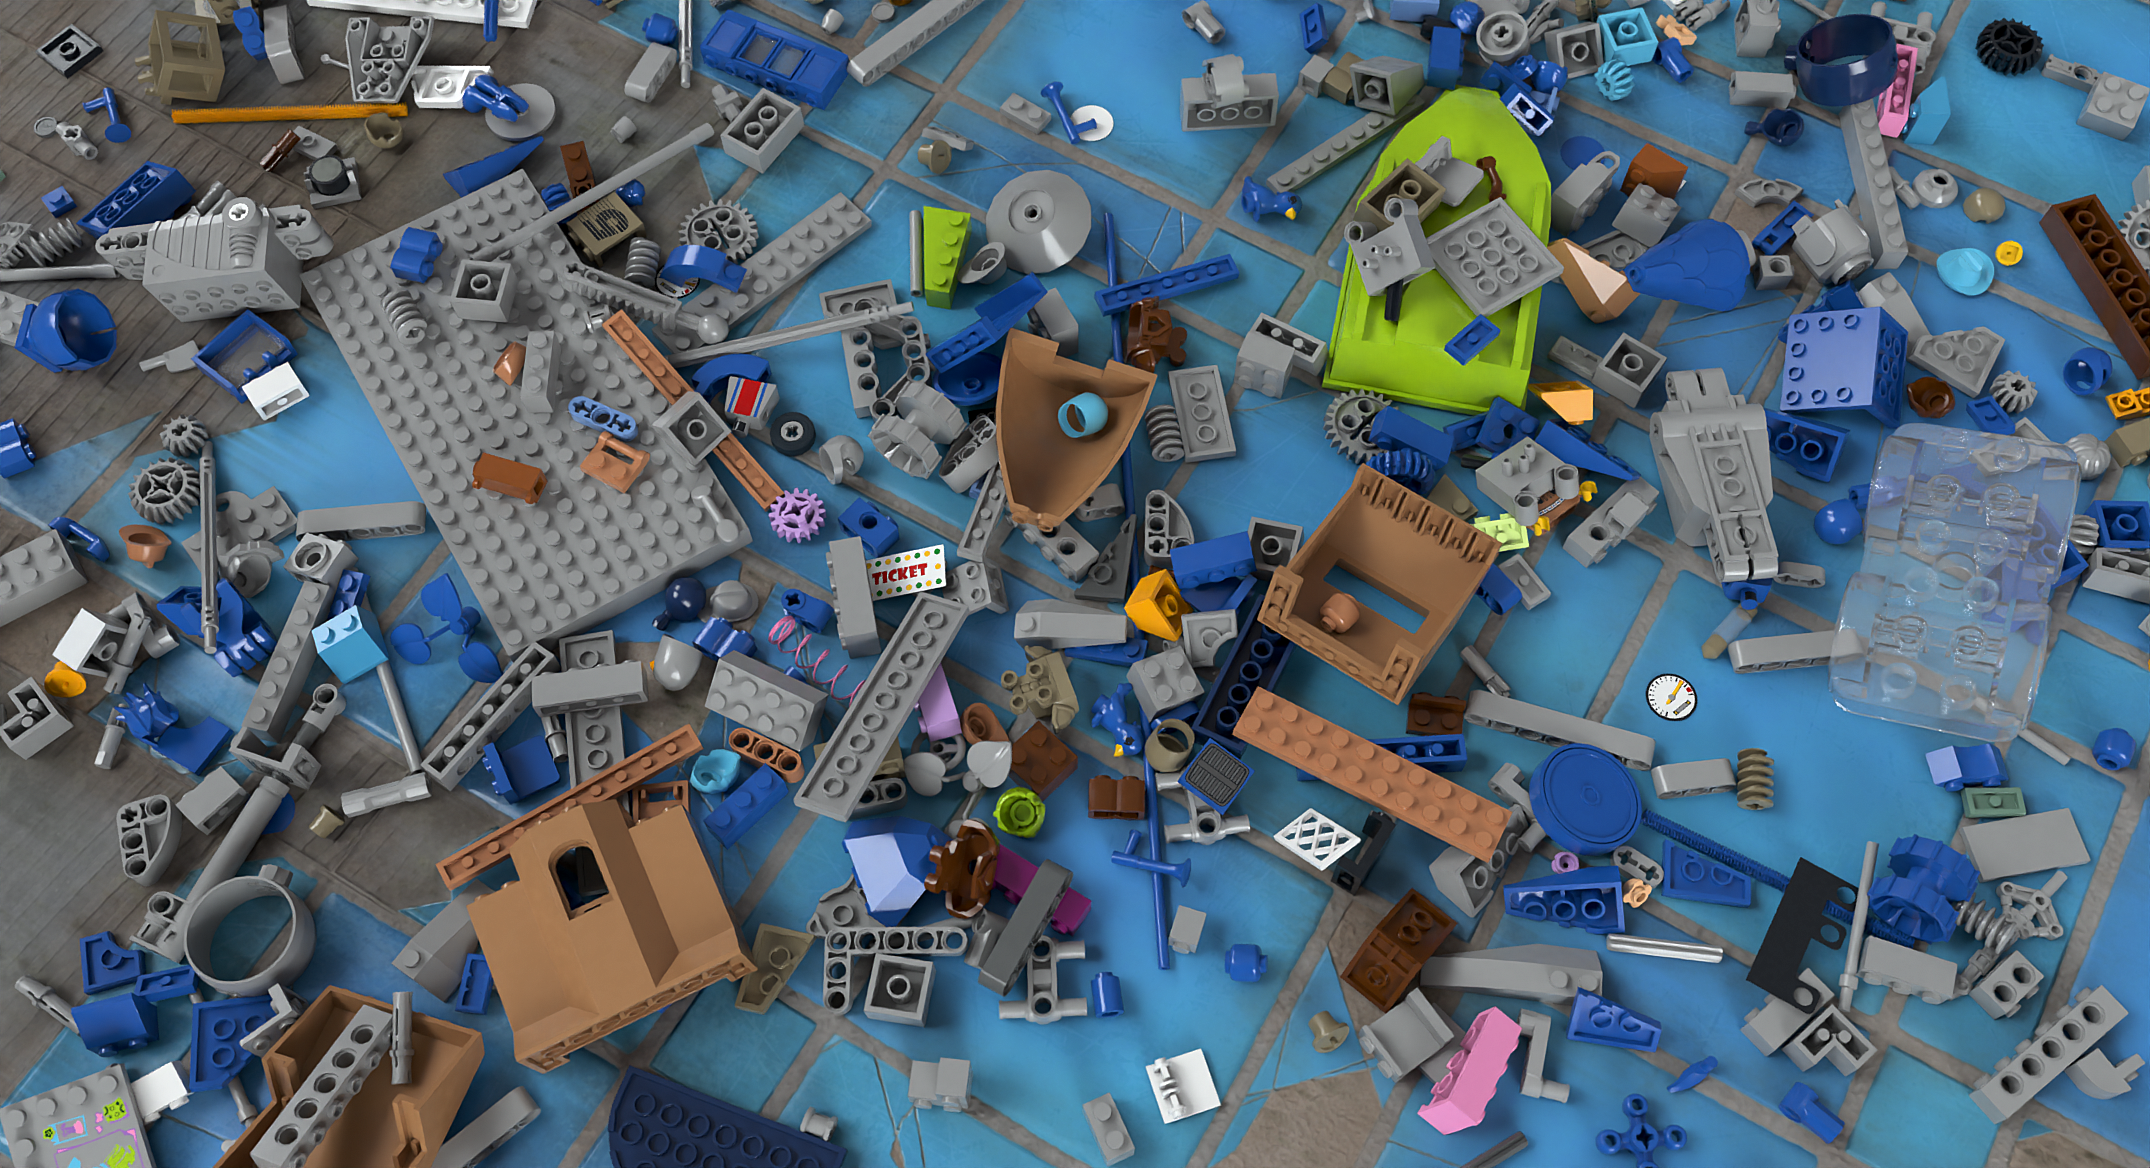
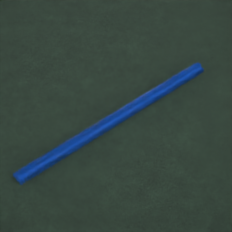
M1646 809L1641 816L1640 824L1644 821L1643 825L1647 823L1646 827L1650 824L1649 828L1653 826L1652 830L1657 828L1656 831L1660 829L1659 833L1663 831L1662 834L1664 835L1666 832V836L1670 834L1669 838L1673 835L1672 839L1675 837V841L1680 839L1679 843L1683 840L1682 844L1686 842L1685 846L1689 843V847L1693 845L1692 849L1696 847L1695 850L1699 848V852L1703 850L1702 854L1706 851L1705 855L1709 853L1708 857L1713 855L1712 859L1716 856L1715 860L1719 858V862L1723 860L1722 863L1726 861L1725 865L1729 863V867L1733 864L1732 868L1736 866L1735 870L1739 867V872L1741 869H1743L1742 873L1746 871L1745 875L1749 872V876L1753 874L1752 878L1756 876L1755 879L1759 877V881L1763 879L1762 883L1766 880L1765 884L1770 882L1769 886L1773 884L1772 888L1776 885L1775 889L1780 887L1779 891L1783 889L1782 892H1784L1789 884L1790 877L1788 878L1784 874L1781 875L1780 872L1778 873L1774 869L1771 870L1767 866L1764 867L1763 864L1761 865L1757 861L1754 863L1753 859L1751 861L1747 856L1744 858V855L1741 856L1740 853H1734V850L1731 851L1730 848H1724V845L1721 846L1720 843H1714L1713 840L1711 841L1707 837L1704 839L1703 835L1701 837V834L1698 835L1697 832L1694 834V831L1691 832L1688 828L1684 829V826L1681 827L1680 824L1678 825L1674 821L1671 823L1670 819L1668 821L1664 816L1661 818V815L1658 816L1657 813L1655 814L1651 810L1648 812V809ZM1827 900L1823 912L1827 910L1826 914H1828L1830 911V916L1834 913L1833 917L1837 915L1836 919L1840 916V920L1844 918L1843 922L1848 920L1847 924L1850 921V925L1853 924L1855 911H1848ZM1869 915L1866 916L1864 932L1868 930L1867 934L1871 931V935L1875 933L1874 937L1879 935L1878 938L1882 936L1881 939L1886 938V941L1889 940V942L1892 941V943L1910 949L1914 947L1915 938L1911 937V935L1908 936L1907 933L1904 934V932L1896 928L1894 929L1890 925L1887 926L1886 923H1880L1879 920L1877 921V919H1873Z

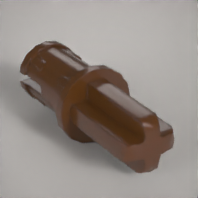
M288 129L276 144H272L273 148L260 162L261 167L268 172H272L284 157H289L288 153L301 138Z

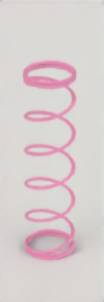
M786 616L779 620L769 633V642L773 645L778 644V649L782 653H791L797 650L795 656L796 666L800 669L815 666L813 671L814 682L826 684L833 681L831 687L832 698L843 700L852 696L849 703L850 707L856 692L862 688L866 680H863L851 694L842 698L835 697L833 694L834 684L837 678L847 669L848 664L844 665L832 679L825 682L817 681L815 678L817 666L829 654L830 649H826L818 661L812 665L800 666L797 662L798 653L801 647L811 639L812 633L808 634L797 648L783 651L780 648V642L785 640L795 626V618L793 616ZM788 621L781 630L779 638L772 641L775 632L778 630V628L783 623ZM791 622L789 628H788V629L786 630V632L783 634L784 630L786 629V627L788 626V624Z

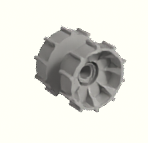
M907 381L893 402L897 406L902 419L898 415L894 417L882 414L871 427L872 430L867 436L871 438L876 448L875 450L887 459L893 467L899 468L911 477L916 476L928 479L942 459L934 444L941 443L952 446L967 426V423L964 422L960 409L956 408L944 396V393H939L924 382L920 384Z

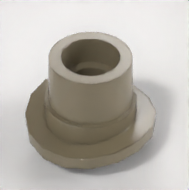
M936 140L932 145L923 144L918 150V161L921 164L928 165L930 171L935 174L945 171L951 162V148L945 141Z
M1329 1011L1317 1013L1308 1023L1315 1036L1312 1046L1319 1053H1328L1335 1050L1345 1041L1349 1034L1348 1025L1336 1022Z

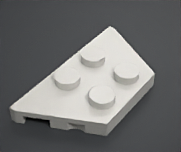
M417 66L412 75L413 81H411L412 88L415 91V102L419 108H462L463 94L467 86L471 85L477 88L475 85L476 77L484 74L493 76L494 72L490 66Z

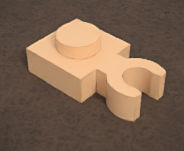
M1660 15L1656 22L1660 28L1665 29L1663 32L1669 38L1676 37L1681 46L1693 45L1697 38L1684 24H1678L1671 15H1668L1667 18Z

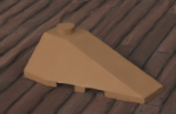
M1562 238L1547 244V249L1564 266L1563 273L1560 275L1580 309L1595 324L1617 318L1641 294L1633 291L1623 270L1617 272L1610 268V263L1604 259L1599 262L1589 256L1590 252L1569 239Z

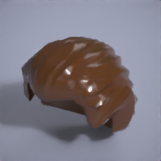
M1926 376L1907 384L1908 403L1918 416L1937 419L1944 417L1954 409L1955 397L1947 381Z

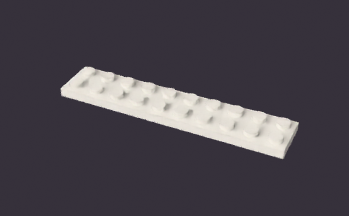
M306 0L309 6L403 16H433L435 19L484 24L485 0ZM499 0L498 25L528 28L537 0Z

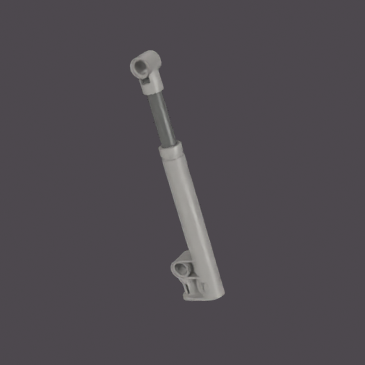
M322 684L315 689L313 693L314 702L301 720L304 724L292 741V743L303 746L307 751L319 733L325 732L333 717L342 713L346 707L345 697L332 684ZM334 696V698H333L332 701H330L329 703H326V701L328 700V698ZM287 751L285 752V754L283 755V757L281 758V760H280L279 762H282V760H283L284 756L286 755ZM274 773L271 776L265 775L259 783V788H256L186 899L184 900L166 891L153 894L148 902L149 911L144 917V924L137 935H131L128 940L180 964L185 956L184 930L191 911L208 891L235 877L281 804L282 798H285L290 790L287 786L289 780ZM170 903V907L163 912L165 905Z

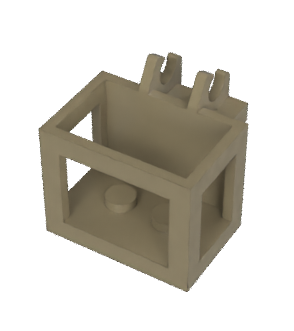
M155 10L148 39L149 55L135 58L137 67L140 65L152 67L148 71H142V75L138 76L140 84L144 82L154 84L152 88H145V94L160 97L161 104L171 105L173 97L216 102L225 73L216 19ZM168 22L203 27L199 43L171 40Z

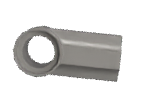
M1201 0L1182 11V18L1187 27L1190 29L1195 28L1208 43L1214 45L1220 42L1221 38L1225 35V28L1212 16L1211 8L1206 1Z
M984 908L979 911L972 923L974 935L964 962L982 970L1009 920Z

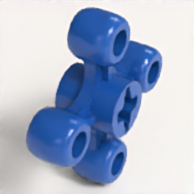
M1634 1093L1628 1095L1622 1103V1110L1630 1120L1628 1131L1617 1133L1612 1129H1606L1601 1131L1595 1140L1597 1149L1605 1155H1611L1618 1150L1627 1149L1636 1156V1168H1659L1653 1161L1654 1150L1660 1146L1673 1151L1679 1150L1686 1144L1687 1134L1679 1125H1670L1664 1130L1658 1131L1647 1124L1645 1114L1648 1110V1102L1644 1096ZM1632 1102L1638 1106V1110L1632 1107ZM1671 1134L1676 1136L1677 1142L1671 1138ZM1639 1135L1641 1139H1645L1646 1143L1643 1145L1642 1141H1637L1636 1136ZM1605 1138L1610 1139L1612 1146L1606 1144Z

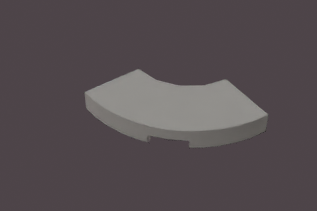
M1760 178L1744 183L1736 189L1734 194L1752 208L1768 202L1787 208L1803 193L1804 189L1785 180L1775 179L1773 181Z

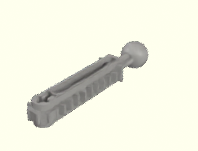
M574 260L562 264L558 271V280L562 288L596 300L599 303L608 304L616 309H622L626 313L649 320L653 324L662 325V330L667 328L675 330L676 326L680 324L698 331L700 339L709 345L722 343L728 336L729 327L725 318L718 314H708L699 317L683 311L682 302L678 301L676 296L670 298L667 295L654 292Z

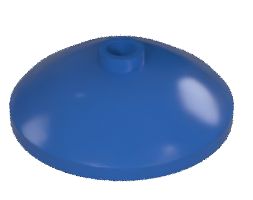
M979 351L941 374L936 369L933 376L934 389L939 393H944V396L955 405L972 406L987 402L997 396L1002 359L994 354Z

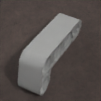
M286 4L265 9V49L279 82L286 84L305 79L302 65L296 54L295 25L289 6Z

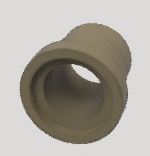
M323 804L319 808L320 813L310 823L309 828L321 838L326 839L338 825L342 826L346 821L334 809Z

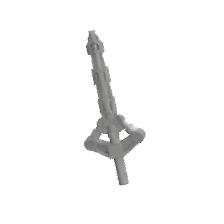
M2057 871L2041 890L2015 885L2008 881L2003 882L1996 888V894L2000 898L2001 906L2003 907V914L2000 916L2004 914L2007 916L2004 925L2008 926L2013 922L2017 923L2014 931L2017 935L2005 952L2018 940V937L2023 940L2030 936L2055 940L2062 936L2063 927L2059 924L2051 903L2052 900L2049 898L2067 880L2068 877L2064 872ZM2012 901L2020 903L2024 908L2020 910L2012 908ZM2033 915L2036 916L2041 927H2034L2031 921ZM1997 945L1992 948L1984 946L1982 950L1978 949L1968 960L1969 965L1961 974L1956 973L1953 996L1948 999L1949 1001L1959 996L1967 995L1973 989L1972 983L1980 975L1985 976L1996 964L1995 960L2000 956L1995 953Z

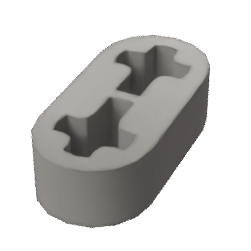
M1779 562L1778 574L1773 579L1777 583L1819 588L1825 585V569L1815 565Z
M1620 846L1610 857L1611 866L1618 865L1619 873L1629 880L1633 878L1641 879L1644 885L1649 884L1652 889L1656 888L1663 880L1664 872L1661 866L1632 847ZM1624 854L1629 857L1625 865L1620 863V857ZM1648 870L1653 872V878L1650 881L1645 878Z

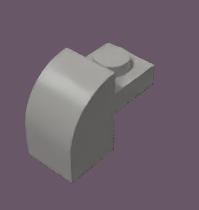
M2097 1048L2071 1063L2064 1069V1072L2088 1096L2097 1099H2110L2132 1089L2127 1083L2140 1075L2136 1070L2143 1066L2145 1062L2136 1053L2113 1066L2100 1049Z

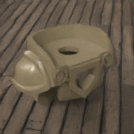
M1024 646L1026 659L1029 662L1026 665V675L1018 677L1014 671L1007 670L1001 676L1002 687L1013 693L1010 699V710L1016 715H1021L1029 708L1036 719L1052 716L1054 734H1058L1060 730L1070 725L1071 720L1074 719L1075 714L1079 711L1077 698L1059 651L1052 652L1042 646Z

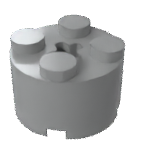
M1234 54L1204 60L1202 67L1206 66V73H1202V79L1207 99H1213L1214 102L1211 107L1219 108L1243 102L1244 96L1249 94V87L1247 81H1243L1242 71L1244 70L1241 56L1236 57Z

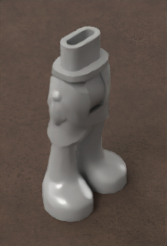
M217 180L211 185L210 190L198 205H193L178 220L198 216L205 217L206 215H219L226 204L237 197Z

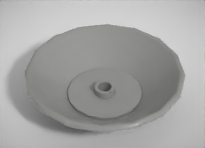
M1051 170L1027 172L1009 181L994 197L986 216V238L988 243H1002L1005 246L1004 258L1007 267L1026 274L1032 272L1034 274L1051 272L1067 264L1082 249L1091 229V205L1084 189L1068 175ZM1033 213H1037L1036 217L1030 218Z

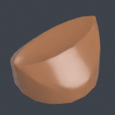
M516 341L512 342L499 357L493 368V372L509 386H511L525 363L526 347Z

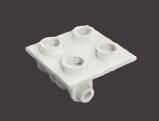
M1202 1049L1167 1060L1166 1057L1159 1058L1154 1061L1155 1064L1146 1066L1164 1124L1221 1106Z

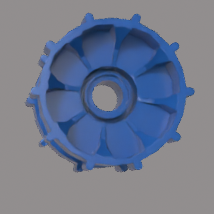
M1917 834L1904 839L1898 837L1889 853V856L1892 858L1887 865L1895 874L1882 879L1876 877L1867 893L1870 897L1868 908H1871L1873 913L1880 919V923H1886L1917 940L1925 941L1930 945L1932 942H1948L1957 926L1955 921L1959 915V912L1955 911L1950 904L1962 900L1970 901L1978 885L1976 880L1980 871L1975 870L1973 865L1966 859L1967 856L1965 854H1960L1943 844L1941 840L1935 841L1919 837Z

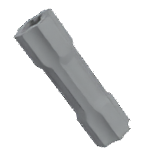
M423 772L404 777L402 780L342 793V808L345 815L350 818L369 813L377 808L431 797L433 791L429 775Z

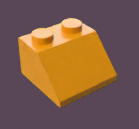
M1580 381L1528 384V389L1552 412L1567 421L1568 424L1581 425L1584 424V420H1593V389Z
M1167 569L1141 578L1124 607L1128 617L1138 629L1173 642L1179 639L1183 631L1181 615L1193 612V608L1181 598V590Z

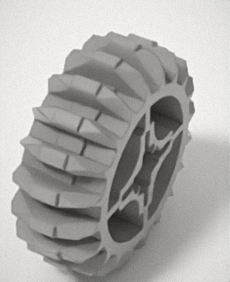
M169 457L165 461L159 458L157 464L149 461V467L147 469L140 468L141 474L133 476L135 483L129 484L131 492L128 495L132 500L130 502L132 507L141 517L146 518L152 523L156 521L163 525L167 520L173 524L175 518L178 517L183 520V515L186 512L192 514L191 508L199 506L197 500L200 498L199 473L191 464L181 459L176 461Z

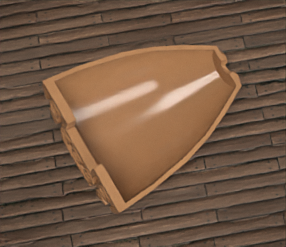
M1010 328L1001 363L995 409L996 445L1002 481L1009 508L1013 514L1012 520L1020 524L1029 523L1036 525L1042 531L1051 532L1053 527L1061 524L1094 492L1126 450L1146 409L1157 374L1108 359L1105 369L1101 370L1056 355L1059 346L1057 342ZM1085 392L1098 395L1105 401L1108 408V420L1103 429L1084 437L1073 438L1068 436L1062 430L1058 421L1060 407L1068 400ZM1070 404L1067 409L1068 423L1074 430L1084 432L1085 429L1077 419L1075 405Z

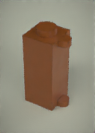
M484 452L480 460L473 467V488H485L524 499L528 504L538 502L548 482L540 468Z

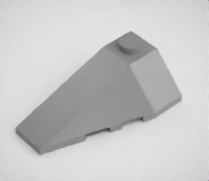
M1056 599L1027 601L1016 613L1014 639L1024 650V646L1027 645L1029 647L1042 646L1045 649L1126 643L1128 618L1125 615Z
M1515 804L1507 809L1513 813L1488 863L1452 845L1429 866L1438 890L1469 917H1474L1491 899L1494 893L1491 888L1496 878H1502L1506 870L1503 868V865L1509 855L1515 854L1519 847L1517 840L1529 828L1519 804Z

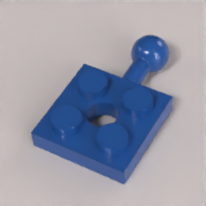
M1500 397L1494 398L1475 444L1493 453L1491 457L1493 459L1527 436L1533 440L1540 420ZM1505 426H1509L1512 430L1510 439L1504 435L1503 430Z

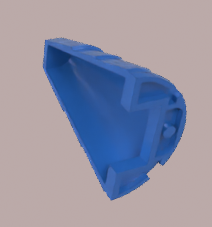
M1703 219L1688 223L1659 244L1650 247L1623 270L1634 292L1667 301L1671 299L1693 306L1698 305L1724 312L1731 311L1743 298L1747 286H1745L1746 275L1750 274V261L1747 248L1734 228L1725 222Z

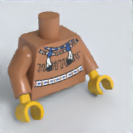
M1585 481L1579 484V493L1572 499L1558 497L1555 487L1537 498L1539 519L1535 524L1526 526V528L1533 530L1536 536L1541 537L1575 511L1580 501L1579 497H1583L1584 501H1590L1592 499L1591 493H1598L1595 482Z

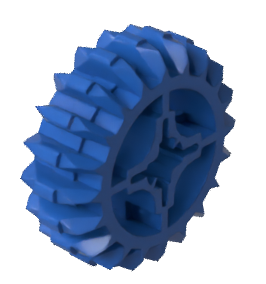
M1399 449L1392 452L1388 450L1387 453L1380 452L1378 456H1372L1366 462V465L1418 495L1426 494L1427 490L1432 489L1433 479L1435 478L1432 462L1427 459L1426 455H1419V452L1411 453L1409 450L1400 451Z

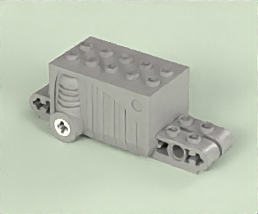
M238 197L228 202L219 215L156 221L151 224L109 229V233L102 235L97 240L95 247L97 252L125 278L129 280H143L142 286L181 322L238 316L242 315L247 309L253 313L300 308L302 280L299 275L303 274L304 259L328 254L332 250L334 242L312 214L301 205L259 209L251 199Z

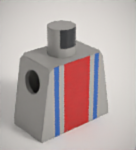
M730 376L725 415L728 423L734 425L732 429L733 435L745 438L749 428L756 430L764 429L780 399L776 385Z

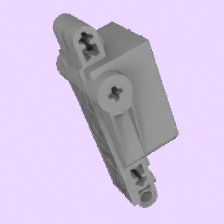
M1720 367L1696 369L1695 372L1694 370L1668 372L1665 384L1669 401H1666L1661 412H1654L1652 414L1649 437L1675 536L1691 547L1708 545L1717 580L1721 583L1745 581L1747 578L1749 580L1775 578L1778 574L1777 558L1779 555L1766 513V508L1773 499L1766 415L1760 403L1746 404L1744 394L1730 395L1724 371Z

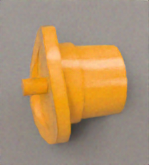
M59 661L55 664L54 669L47 674L44 680V688L49 694L56 697H73L84 692L86 689V679L82 673L73 670L62 661Z

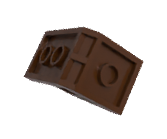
M1411 888L1366 938L1340 977L1386 1014L1458 923L1415 889Z

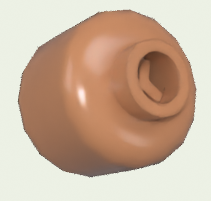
M1334 594L1319 610L1320 623L1328 632L1345 633L1360 618V605L1350 594Z

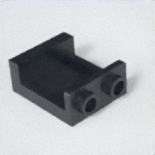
M1373 810L1370 811L1362 832L1372 838L1373 841L1359 863L1357 864L1342 855L1336 865L1331 882L1353 896L1357 894L1387 846L1396 827V824L1392 822V819L1383 812L1377 813Z

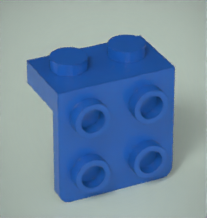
M1251 574L1246 575L1242 580L1234 576L1216 583L1209 582L1200 584L1195 588L1181 589L1180 596L1198 612L1236 609L1237 617L1241 611L1238 608L1242 600L1246 603L1253 595L1255 590L1252 586L1257 579Z
M537 735L502 752L498 750L493 742L483 747L486 757L482 758L488 773L493 772L496 779L492 781L494 790L498 797L503 795L510 805L551 787L561 780L547 743L541 735Z

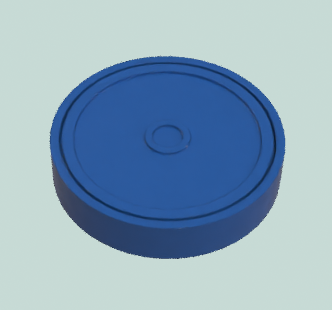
M1582 743L1564 745L1542 760L1531 776L1529 798L1531 808L1538 823L1552 840L1571 852L1585 856L1607 854L1630 839L1640 824L1642 803L1633 777L1618 759L1601 748Z

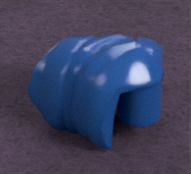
M633 179L624 186L617 188L616 193L630 208L633 205L641 206L643 204L642 197L645 196V189L641 182Z

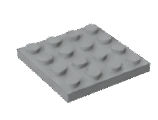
M1501 197L1426 238L1436 267L1435 269L1477 317L1480 314L1485 318L1561 275L1564 270V266Z

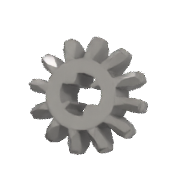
M2008 370L2003 375L2000 374L1995 378L1989 393L2001 408H2005L2007 414L2012 411L2018 414L2034 403L2033 401L2038 391L2034 389L2036 382L2028 380L2029 375L2021 376L2020 371L2013 374Z
M180 414L177 420L171 418V423L163 425L165 431L160 433L163 446L177 457L183 455L189 458L192 452L198 454V449L205 445V440L209 439L206 426L193 415L186 417Z
M2068 515L2063 520L2061 529L2081 556L2088 558L2094 552V546L2097 544L2099 525L2095 518L2087 515Z

